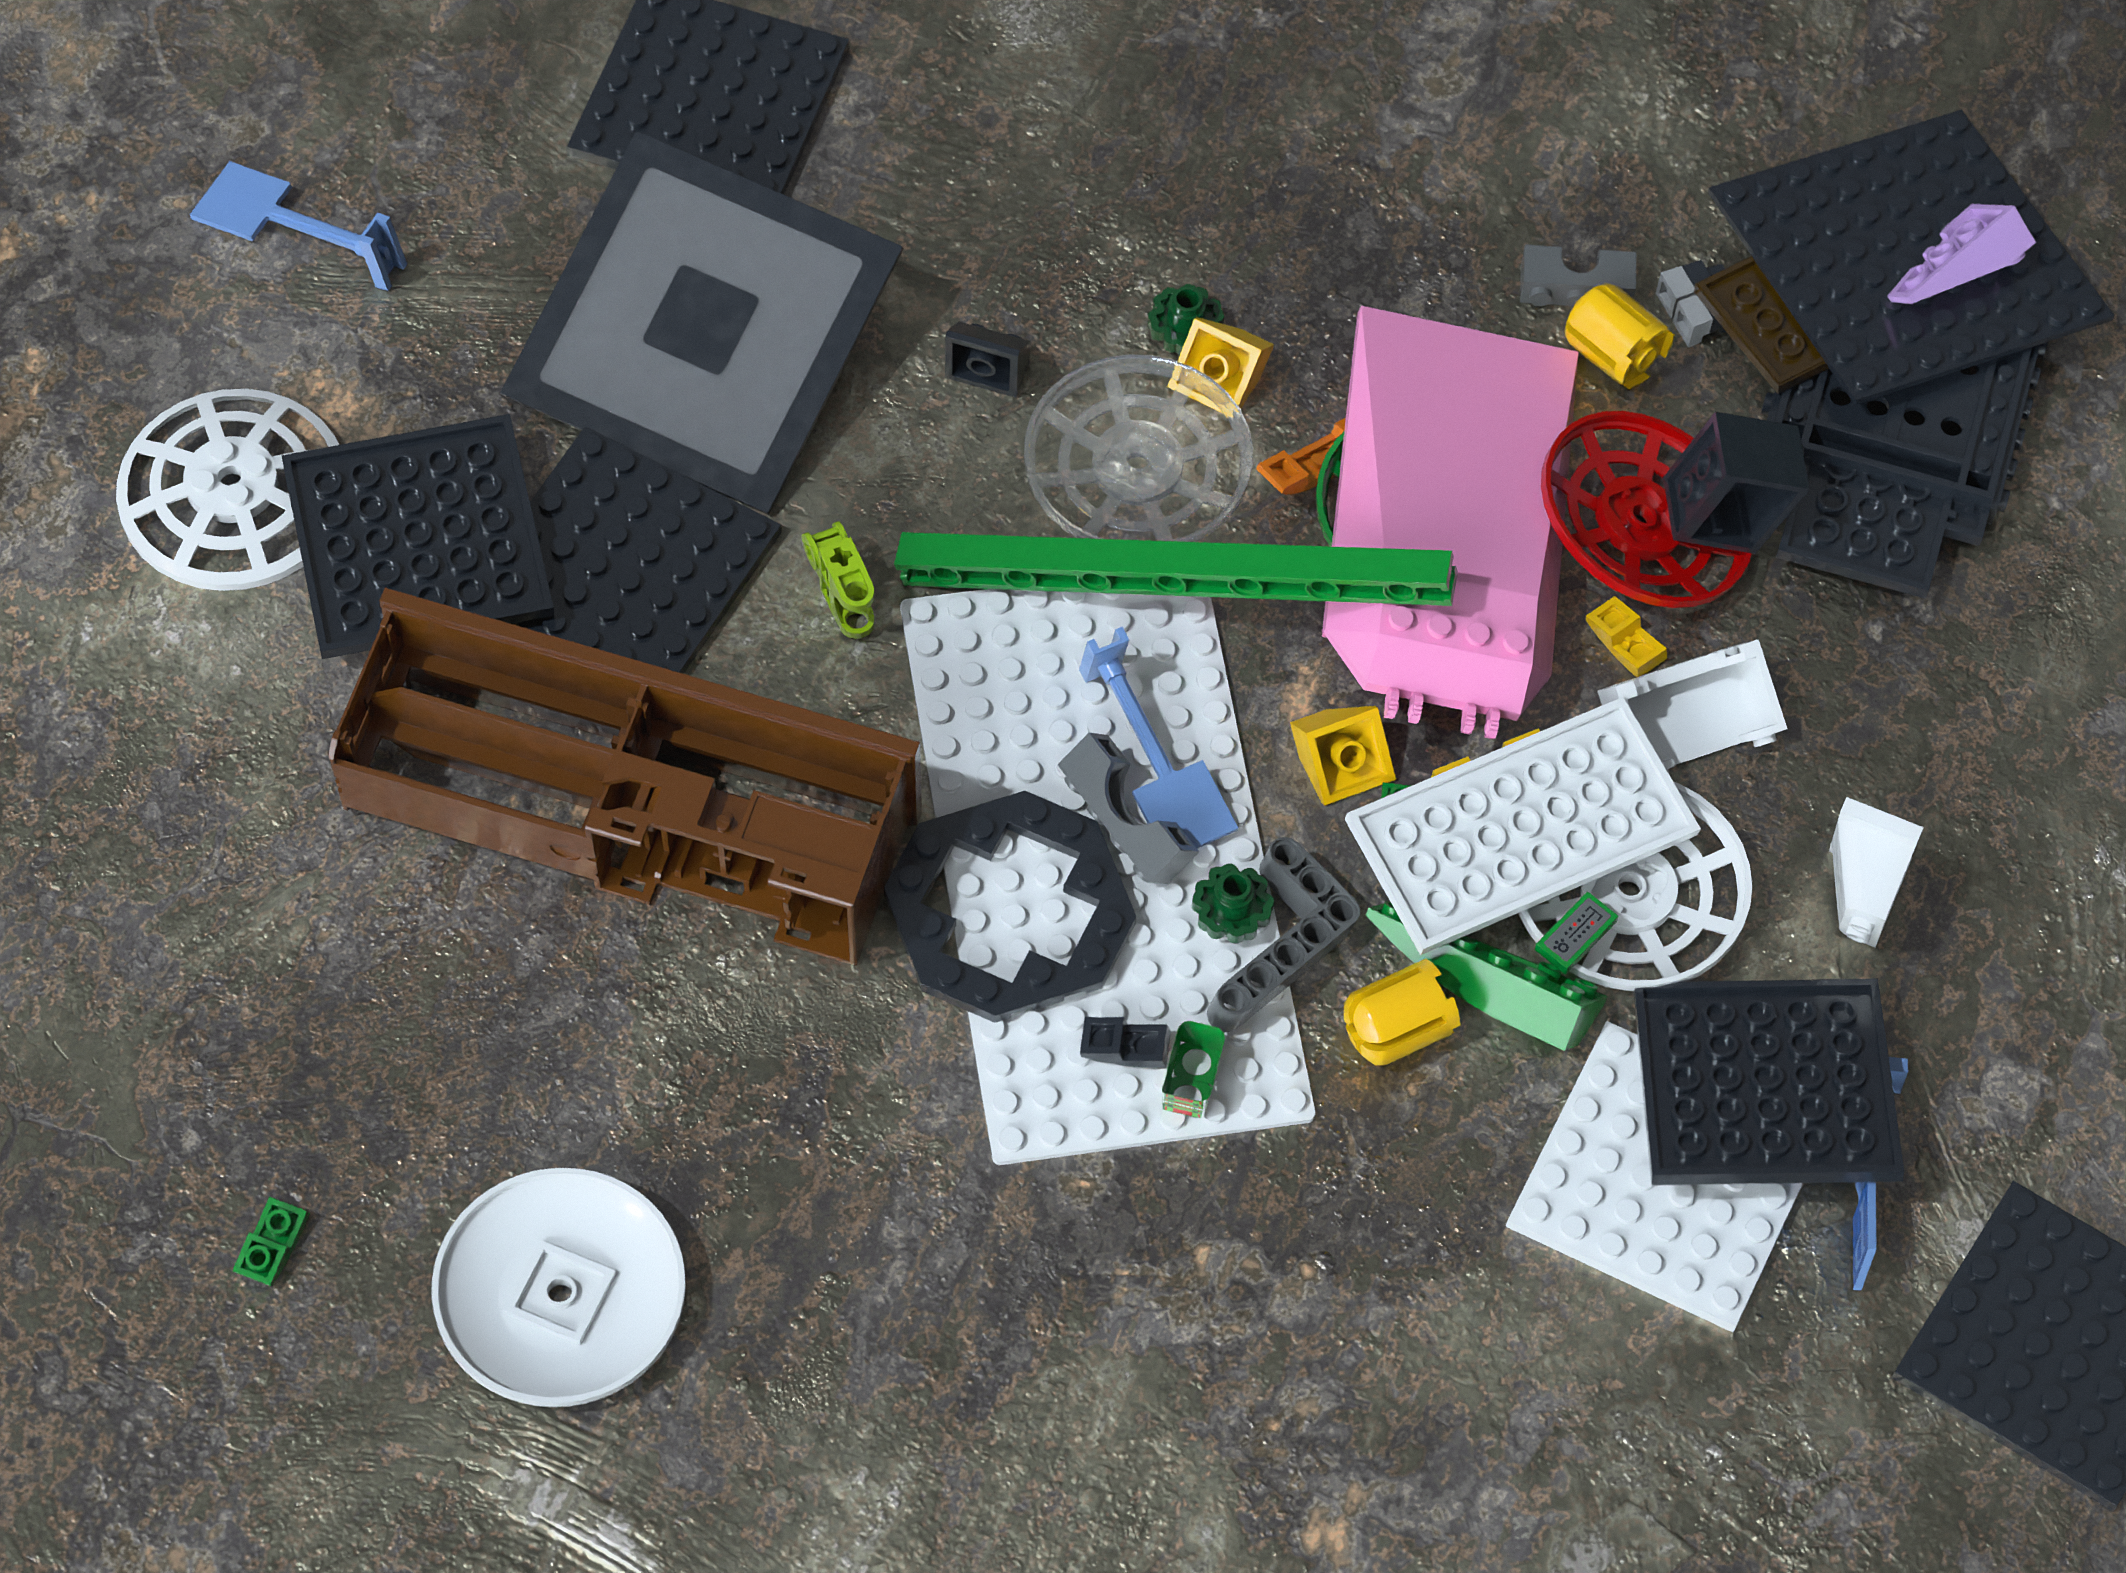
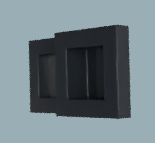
M1085 1017L1080 1055L1083 1058L1117 1065L1166 1068L1171 1031L1167 1024H1127L1124 1017Z

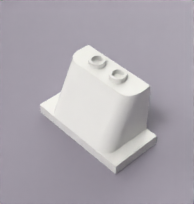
M1846 797L1840 811L1829 852L1833 853L1839 929L1854 941L1876 947L1911 863L1912 854L1923 827Z

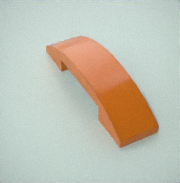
M1346 417L1336 422L1332 432L1291 455L1283 450L1260 462L1256 470L1281 494H1296L1317 487L1318 475L1325 455L1335 440L1344 432Z

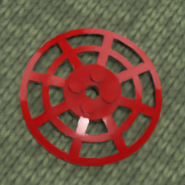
M1602 411L1586 415L1572 422L1558 435L1546 453L1541 470V492L1544 507L1550 523L1562 544L1575 560L1595 578L1613 590L1634 600L1654 606L1686 608L1710 603L1724 595L1741 578L1749 564L1751 553L1673 540L1665 489L1652 481L1653 473L1663 478L1670 469V467L1657 460L1661 442L1683 453L1694 438L1685 431L1661 419L1641 413ZM1620 429L1647 435L1642 454L1624 450L1602 452L1594 431ZM1581 436L1589 458L1577 467L1569 481L1552 469L1553 464L1561 450L1572 440ZM1623 463L1638 466L1637 476L1616 478L1609 464ZM1594 469L1605 486L1599 497L1580 488L1584 477ZM1552 485L1567 495L1569 516L1577 533L1570 534L1554 501ZM1578 503L1595 511L1599 528L1586 530L1579 514ZM1634 515L1642 516L1646 523L1640 522ZM1609 541L1618 550L1625 553L1624 566L1609 557L1597 544ZM1677 545L1698 550L1695 560L1686 569H1683L1670 555ZM1587 547L1602 563L1623 575L1624 581L1601 567L1582 548ZM1711 553L1734 557L1732 566L1725 579L1713 590L1707 591L1693 579L1705 567ZM1640 560H1657L1670 575L1656 576L1640 573ZM1640 582L1657 586L1680 584L1693 596L1674 597L1652 593L1640 589Z

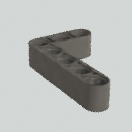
M1280 837L1274 840L1260 863L1259 872L1260 876L1268 881V886L1302 920L1218 989L1208 1007L1207 1018L1211 1026L1218 1027L1223 1032H1232L1238 1029L1342 943L1360 916V907L1357 901L1294 839ZM1277 859L1283 861L1286 865L1281 864ZM1305 887L1311 889L1314 893L1309 892ZM1333 915L1339 917L1342 921L1337 920ZM1306 937L1313 939L1316 943L1310 942ZM1279 959L1286 961L1290 966L1281 963ZM1251 981L1257 982L1262 988L1256 987ZM1224 1004L1231 1005L1236 1011L1228 1009Z

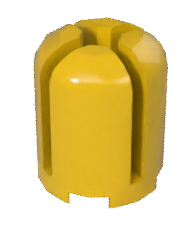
M1609 283L1594 287L1578 299L1569 314L1565 327V336L1572 347L1615 382L1624 385L1629 390L1639 386L1650 377L1645 371L1653 364L1659 354L1666 358L1673 345L1675 336L1669 331L1665 323L1619 286Z
M1427 959L1421 960L1349 994L1344 1002V1022L1346 1023L1349 1038L1357 1051L1376 1066L1390 1064L1455 1033L1453 1029L1461 1025L1454 997L1446 999L1442 988L1435 979V977L1442 974L1431 961Z

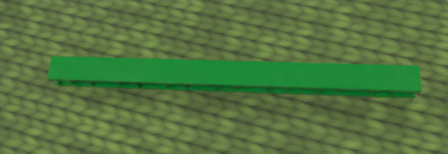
M912 532L901 533L894 562L896 570H901L900 579L903 586L1452 606L1458 575L1456 566H1452L1454 556L1450 550Z

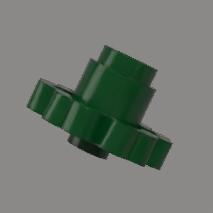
M1185 284L1179 289L1167 287L1162 293L1154 297L1153 310L1148 313L1147 325L1152 339L1164 341L1163 346L1167 352H1176L1180 355L1195 318L1224 324V313L1219 300L1208 299V291L1205 288Z
M1234 864L1213 867L1209 871L1208 880H1200L1195 885L1191 906L1193 911L1199 914L1198 927L1207 932L1212 939H1220L1226 935L1227 939L1233 944L1241 943L1244 940H1253L1257 935L1258 927H1266L1270 923L1274 898L1267 893L1268 881L1253 868H1246L1240 872Z

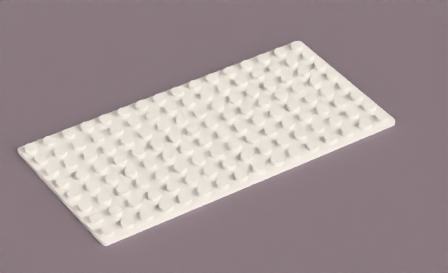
M982 589L903 600L900 604V611L935 818L1021 791H1028L1094 819L1087 811L1088 804L1083 797L1067 786L1064 781L1066 775L1058 766L1059 762L1090 732L1108 735L1131 765L1124 783L1125 800L1132 815L1141 823L1147 824L1132 795V791L1158 780V776L1110 684L1107 685L1102 676L1085 683L1079 671L1087 641L1095 639L1100 649L1111 644L1115 629L1123 627L1129 638L1122 662L1127 673L1125 678L1172 768L1178 771L1203 760L1238 826V831L1197 848L1199 853L1168 884L1147 883L1139 878L1133 870L1132 866L1134 863L1126 853L1121 852L1112 844L1110 840L1111 833L1104 824L1098 822L1136 914V924L1103 988L1087 994L1085 991L1064 997L1062 1002L1034 1011L1032 1008L1013 1013L1011 1018L996 1023L968 1012L993 1162L997 1165L1013 1164L1312 1122L1315 1118V1108L1290 986L1238 1029L1232 1032H1223L1225 1041L1204 1119L1163 1110L1162 1087L1178 1027L1186 1021L1211 1026L1207 1018V1010L1221 985L1280 938L1274 906L1269 925L1258 927L1257 935L1253 940H1244L1238 944L1231 943L1226 935L1220 939H1212L1207 932L1198 927L1199 914L1194 912L1191 906L1196 883L1200 880H1208L1209 871L1213 867L1234 864L1240 872L1246 868H1253L1260 875L1259 867L1264 858L1211 597ZM1007 830L991 861L954 846L943 868L951 915L956 918L954 933L959 960L1011 983L1015 979L1029 950L1066 966L1096 909V906L1063 892V885L1077 859L1010 830ZM1268 886L1267 893L1271 895L1270 887ZM1279 959L1281 963L1285 964L1284 960ZM1251 981L1256 987L1262 988L1257 982ZM1224 1004L1228 1009L1236 1011L1231 1005ZM1085 1017H1124L1127 1024H1167L1171 1031L1166 1068L1124 1066L1081 1057L1080 1047ZM1193 1049L1184 1055L1182 1064L1188 1073L1202 1075L1209 1070L1211 1059L1205 1051ZM1191 1085L1180 1086L1173 1094L1179 1097L1202 1101L1200 1091Z

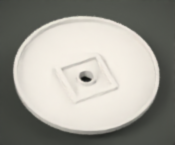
M549 1168L521 1174L501 1182L475 1199L460 1214L446 1234L436 1258L432 1278V1302L438 1329L446 1347L462 1369L475 1381L505 1398L520 1403L547 1407L573 1406L602 1399L628 1386L643 1375L657 1361L671 1341L680 1321L685 1298V1270L681 1250L670 1225L661 1212L645 1196L628 1184L598 1172L575 1168ZM557 1285H565L572 1290V1294L566 1301L555 1302L548 1296L550 1290Z

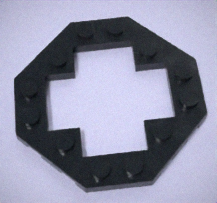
M1021 791L919 823L884 886V896L889 909L892 910L898 932L906 953L913 964L921 991L994 1023L1011 1018V1014L1032 1008L1034 1011L1062 1002L1064 997L1085 991L1087 994L1102 989L1136 924L1135 911L1098 822L1028 791ZM1007 830L1076 858L1077 860L1063 885V892L1096 906L1066 966L1029 950L1012 983L942 953L956 927V918L924 905L954 846L991 861Z

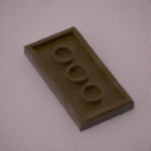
M1752 256L1695 283L1694 293L1777 394L1829 369L1822 356Z

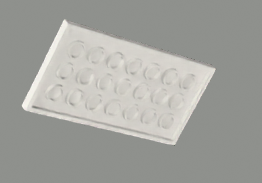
M1624 697L1348 812L1345 818L1346 823L1420 955L1697 836L1701 829Z

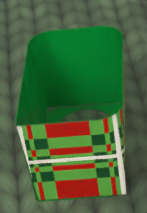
M1193 1021L1183 1022L1178 1027L1162 1087L1163 1110L1204 1119L1225 1041V1035L1220 1028ZM1200 1049L1209 1055L1211 1066L1206 1073L1192 1075L1184 1069L1182 1060L1188 1051ZM1191 1085L1200 1091L1202 1101L1179 1097L1173 1094L1180 1086Z

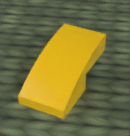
M1616 596L1586 615L1587 623L1601 642L1634 676L1639 677L1646 674L1667 659V648L1641 627V617Z

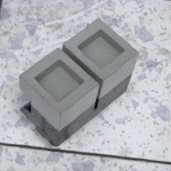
M1698 260L1661 272L1656 295L1670 318H1674L1673 323L1688 348L1701 343L1702 337L1717 330L1720 333L1726 332L1694 293L1695 283L1724 270L1723 264L1706 267L1702 260Z

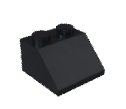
M959 321L948 329L945 335V378L1017 398L1030 363L1031 341L1025 340L1016 334H1003L989 330L980 324H968Z

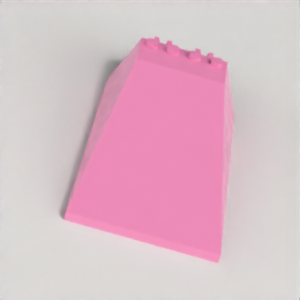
M1360 307L1356 321L1332 547L1450 550L1454 556L1452 566H1456L1458 571L1452 606L1325 602L1322 637L1328 638L1363 690L1386 694L1385 718H1395L1399 709L1398 700L1401 697L1410 699L1407 714L1408 722L1419 723L1422 705L1425 702L1462 710L1460 731L1464 734H1472L1476 723V713L1485 714L1484 736L1485 738L1495 739L1500 718L1517 721L1552 675L1562 542L1553 529L1544 507L1541 492V470L1546 453L1558 435L1573 422L1578 351L1380 309ZM1571 442L1561 450L1552 468L1567 480ZM1552 485L1554 501L1564 522L1567 495Z

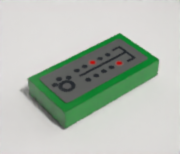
M1587 891L1536 943L1535 951L1566 975L1617 923L1619 916Z

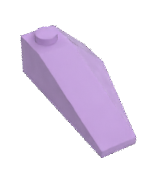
M1971 204L1941 231L1942 242L1936 247L1931 246L1926 249L1922 254L1926 261L1911 268L1889 293L1888 298L1891 302L1909 304L1923 300L2003 267L2018 263L2025 257V251L2036 242L2015 206Z

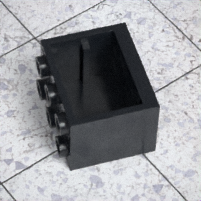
M1716 411L1663 477L1673 540L1756 554L1766 540L1771 537L1772 533L1789 516L1798 502L1806 496L1810 488V477L1806 472L1804 461V445L1800 440L1798 426Z

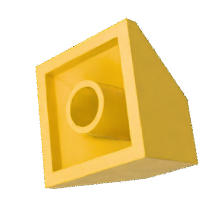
M1195 318L1167 387L1231 418H1235L1260 380L1274 344L1240 328Z
M1364 706L1325 709L1290 722L1299 759L1323 805H1328L1380 786L1383 782L1388 783L1396 780L1378 707Z

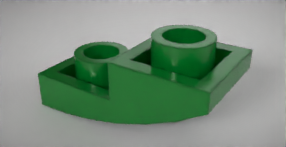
M269 1197L254 1233H248L232 1271L272 1287L290 1258L310 1213Z

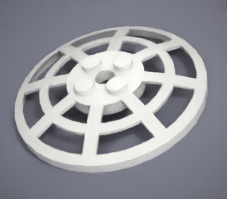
M223 389L203 393L177 403L159 414L143 428L131 443L122 461L117 479L116 500L120 520L130 543L140 556L157 571L178 582L197 588L219 591L244 590L267 585L289 576L303 567L300 547L282 559L267 564L261 543L272 539L288 528L294 522L289 494L277 488V471L284 469L281 455L271 456L260 444L272 430L289 444L294 451L292 453L308 451L305 450L302 442L290 429L278 422L288 410L295 412L312 423L324 437L328 447L339 445L335 435L323 420L305 406L287 397L268 391ZM225 400H253L268 402L273 405L264 415L245 411L216 413L213 403ZM198 407L201 418L193 420L180 428L165 444L148 440L152 434L168 421ZM243 421L255 423V426L246 438L237 436L225 437L220 423ZM205 427L209 442L202 445L194 453L176 447L188 435ZM137 453L156 457L150 473L149 489L151 496L129 506L127 489L132 462ZM166 461L185 466L183 483L161 490V477ZM228 474H237L241 477L236 484L225 485L221 483L222 478ZM186 497L188 498L192 507L198 512L190 528L172 514L167 507L168 504ZM270 503L286 510L274 522L260 530H256L253 517L264 511ZM156 510L158 517L166 527L178 537L184 539L174 560L163 555L152 546L140 532L134 520ZM213 520L221 523L237 522L241 535L219 537L207 535L205 532ZM198 546L215 550L246 548L252 569L239 572H213L189 567V564Z
M1674 782L1689 810L1712 829L1725 848L1702 857L1700 851L1687 839L1675 846L1690 861L1688 864L1673 869L1665 857L1657 852L1581 885V897L1588 891L1619 917L1617 923L1588 951L1589 953L1582 966L1576 964L1570 970L1571 973L1604 987L1634 991L1635 988L1657 987L1677 982H1687L1697 978L1715 966L1731 950L1742 932L1750 909L1752 894L1750 864L1744 846L1732 825L1716 807L1696 792ZM1732 863L1736 874L1738 891L1736 912L1733 920L1710 915L1713 900L1710 872ZM1698 878L1700 888L1698 911L1675 903L1678 895V884ZM1622 882H1632L1639 887L1640 892L1633 896L1626 895L1619 889V884ZM1558 895L1549 899V904L1530 907L1519 912V916L1530 936L1537 943L1543 935L1534 922L1556 919L1558 922L1581 897L1560 901ZM1668 917L1691 925L1680 938L1664 947L1655 931ZM1702 929L1726 935L1721 944L1707 959L1692 969L1679 974L1670 957L1689 946ZM1617 933L1625 935L1639 934L1647 952L1627 953L1614 951L1609 948ZM1604 959L1625 964L1653 962L1662 978L1656 980H1627L1609 977L1597 973Z

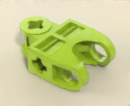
M840 521L833 523L832 528L813 535L809 532L802 534V542L807 558L812 568L817 572L820 590L841 632L852 639L868 636L875 626L874 613L871 607L874 601V586L852 538H848ZM858 613L864 615L868 623L862 628H852L846 623V619L850 615Z

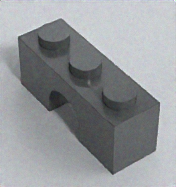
M1524 246L1520 269V303H1532L1537 306L1547 304L1563 305L1573 308L1577 300L1586 292L1604 283L1619 286L1634 298L1636 291V252L1599 250L1595 268L1590 272L1577 273L1564 265L1562 261V247Z

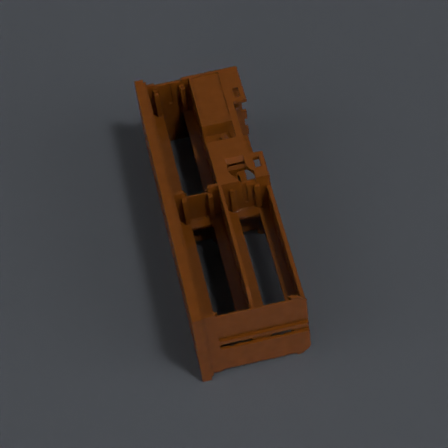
M384 589L379 601L383 614L380 629L337 730L334 731L331 738L328 754L333 775L336 777L335 782L339 787L338 792L344 810L348 811L350 808L594 879L595 889L647 905L651 904L656 888L662 886L778 920L780 923L774 937V942L854 966L857 965L907 826H917L922 813L920 742L392 589ZM411 681L612 739V748L411 690ZM381 739L393 742L415 758L589 808L582 827L577 828L370 767ZM660 753L871 814L870 824L753 790L750 799L716 789L715 778L660 763ZM623 843L630 844L621 869L612 867L611 856L615 845L622 848ZM710 873L743 882V894L740 895L706 885ZM623 880L643 885L644 889L641 892L621 885ZM789 929L809 934L810 938L807 941L787 935Z

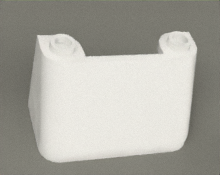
M1759 639L1724 648L1597 691L1602 705L1624 697L1668 774V769L1677 764L1743 742L1753 741L1754 747L1777 740L1775 733L1787 729Z

